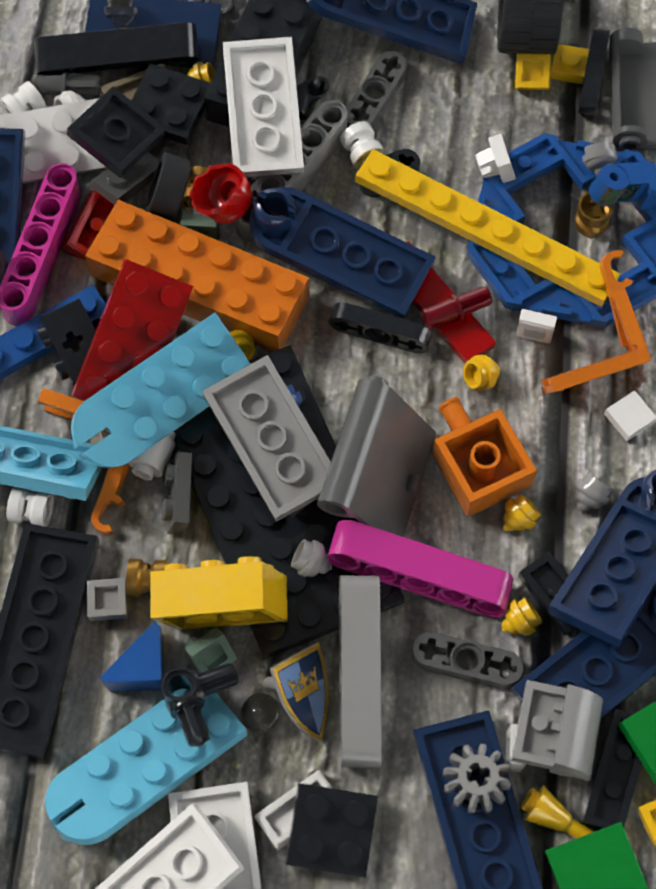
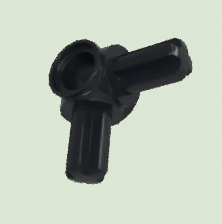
M227 663L199 674L196 673L195 669L175 668L167 672L163 677L161 685L166 707L170 716L179 720L187 744L190 747L203 746L204 743L210 740V733L201 712L204 703H206L205 696L233 687L239 683L236 669L232 663ZM179 689L190 690L184 696L178 697L173 695Z

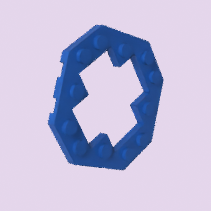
M541 134L508 153L516 179L503 183L500 174L484 178L478 202L523 224L525 214L509 194L560 166L565 169L581 191L589 187L597 176L586 168V165L583 164L582 156L585 155L584 147L595 143L578 140L576 144L557 140L558 136ZM625 149L624 153L617 152L618 158L613 164L647 161L640 152ZM631 202L645 219L646 223L623 235L621 241L639 264L621 274L618 280L622 282L623 279L628 278L633 281L625 289L634 311L656 299V203L652 209H639L637 202ZM469 240L467 257L505 308L517 311L526 309L556 316L557 319L600 328H606L615 323L609 297L603 307H600L547 279L536 285L523 267Z

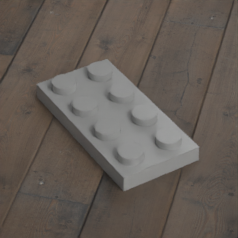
M268 355L202 391L276 522L319 498L331 461Z

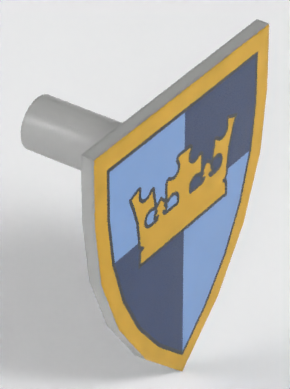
M316 642L271 667L272 676L265 677L263 687L266 692L277 691L281 704L292 722L306 735L321 741L327 720L329 697L325 663L319 642Z

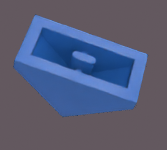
M154 622L101 675L100 679L107 690L110 692L162 690L161 683L165 674L164 635L161 627Z

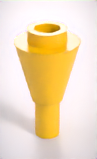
M544 785L538 791L531 788L520 806V809L525 811L523 815V820L559 832L564 831L575 839L593 833L591 829L573 819L568 810Z

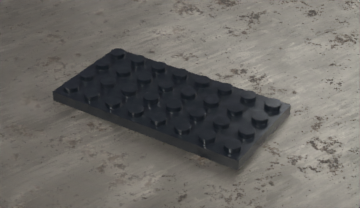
M291 345L249 360L252 364L268 355L285 385L292 384L295 392H300L302 403L299 408L331 461L336 445ZM210 406L174 430L173 432L176 434L174 442L178 452L192 453L191 484L224 564H237L238 558L260 557L261 561L273 565L274 569L287 576L288 622L250 625L263 659L265 660L339 630L340 575H361L332 565V570L325 574L318 573L314 577H303L298 574L297 569L291 567V562L302 540L305 539L310 542L316 540L322 543L325 547V552L328 554L337 523L342 520L359 521L355 518L338 517L323 511L318 507V499H316L294 517L289 514L276 522ZM380 582V613L404 604L405 598L400 588Z

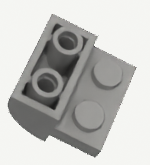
M527 680L511 761L550 769L549 773L589 781L603 699L596 693L568 684L567 688Z

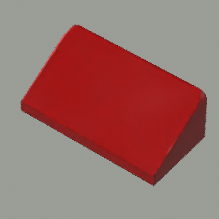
M95 190L90 191L85 197L60 250L66 254L86 260V253L115 205Z

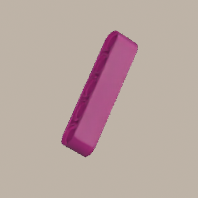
M59 163L53 165L47 171L1 282L0 309L4 319L13 326H19L34 317L60 252V247L80 202L82 192L76 171L71 165ZM63 184H69L65 187H59ZM50 213H57L56 215L51 217L47 216ZM39 242H46L41 246H35ZM34 271L30 276H22L26 272ZM22 301V303L16 307H9L14 302Z
M342 520L337 523L327 560L332 565L361 576H379L380 582L491 618H500L506 615L514 580L513 576L504 570L352 520Z

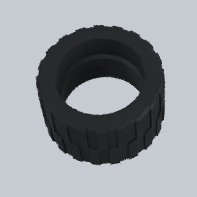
M499 0L497 48L499 53L551 54V56L556 54L561 33L564 0Z

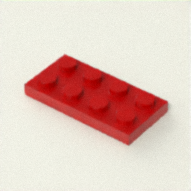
M124 259L71 396L86 401L171 343L194 286Z

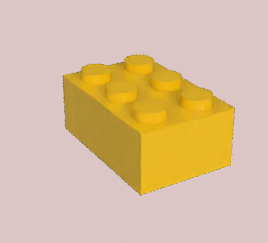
M253 556L238 558L237 564L224 565V561L221 560L202 561L201 567L188 568V565L180 563L164 565V570L150 572V618L177 630L288 622L287 576L274 569L273 565L261 561L260 557Z

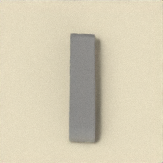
M336 100L323 102L300 128L304 173L259 176L251 186L253 194L251 205L245 214L235 221L237 233L243 240L253 241L250 233V221H245V219L250 218L254 201L257 202V195L261 191L278 187H291L302 191L341 144L340 136L347 128V109L344 104ZM316 145L317 147L312 148L307 146Z
M340 575L339 736L341 768L381 767L379 576Z

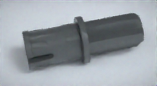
M64 71L62 75L34 74L32 84L41 95H61L63 91H73L79 95H98L101 91V80L98 75H70L68 71Z

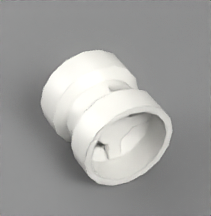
M29 81L19 86V90L15 94H7L0 99V105L5 114L47 107L41 94Z
M365 121L352 124L340 136L344 149L350 151V160L358 170L373 149L385 155V150L381 143L374 139V130Z
M13 487L7 503L6 517L8 522L19 524L23 521H28L34 525L47 527L53 512L54 494L34 493L28 489Z

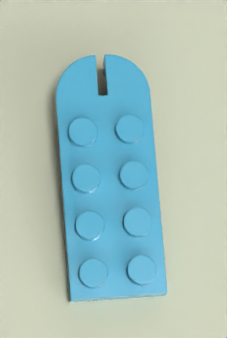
M216 312L88 398L76 409L71 421L74 449L105 428L109 432L108 436L84 451L79 457L102 468H117L129 463L209 407L202 393L203 390L251 364Z
M0 426V485L86 501L102 467H98L79 457L80 454L95 444L85 442L74 449L73 440Z
M179 689L173 695L178 697L184 696L190 690ZM213 693L205 696L206 703H204V707L201 709L210 733V740L204 743L203 746L190 747L187 744L179 720L170 716L165 700H162L53 779L45 797V807L55 831L59 833L60 838L65 842L78 845L99 843L117 832L248 736L247 729L219 695Z

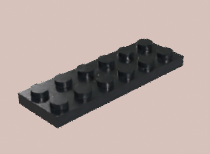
M24 523L0 613V752L45 760L87 593V581L91 577L100 541L96 535Z

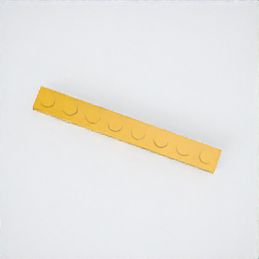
M374 149L355 175L356 183L600 307H603L608 298L599 262ZM612 269L614 278L618 281L620 273Z

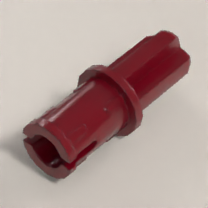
M479 287L459 296L451 294L449 299L422 308L421 317L425 326L430 330L456 319L462 321L464 320V315L490 306L493 302L492 296L487 287Z

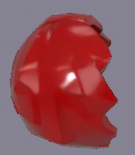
M232 163L209 166L206 173L195 177L193 188L189 191L192 199L191 204L196 211L218 224L233 223L239 220L249 209L253 197L251 184L238 166Z

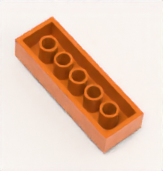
M117 200L85 255L90 275L113 286L124 259L194 286L183 315L201 322L216 312L229 332L243 330L253 338L254 345L271 352L285 346L310 298L309 277L121 200Z

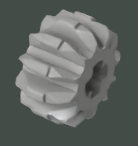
M468 744L464 745L462 749L464 758L452 753L449 761L454 767H446L443 771L444 777L453 780L444 786L445 793L458 791L459 793L454 798L453 804L458 807L465 799L470 801L468 813L474 814L478 802L481 803L485 813L491 812L492 802L490 799L502 804L505 801V796L500 790H509L512 785V781L501 777L509 773V764L496 765L501 757V753L498 750L493 752L490 758L485 756L487 750L485 744H480L475 755ZM472 771H476L478 776H486L482 786L479 787L476 781H468Z

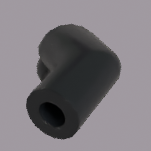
M317 76L296 87L300 120L306 118L309 104L324 97L329 90V82L325 77Z

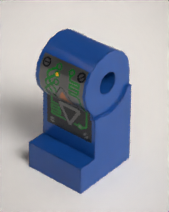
M633 162L605 165L591 183L589 194L601 206H612L616 202H637L639 209H652L656 203L654 162Z

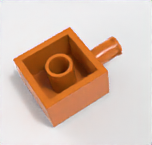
M459 397L450 398L439 406L438 410L445 418L451 432L434 440L433 458L467 518L533 486L537 470L501 408L471 422Z

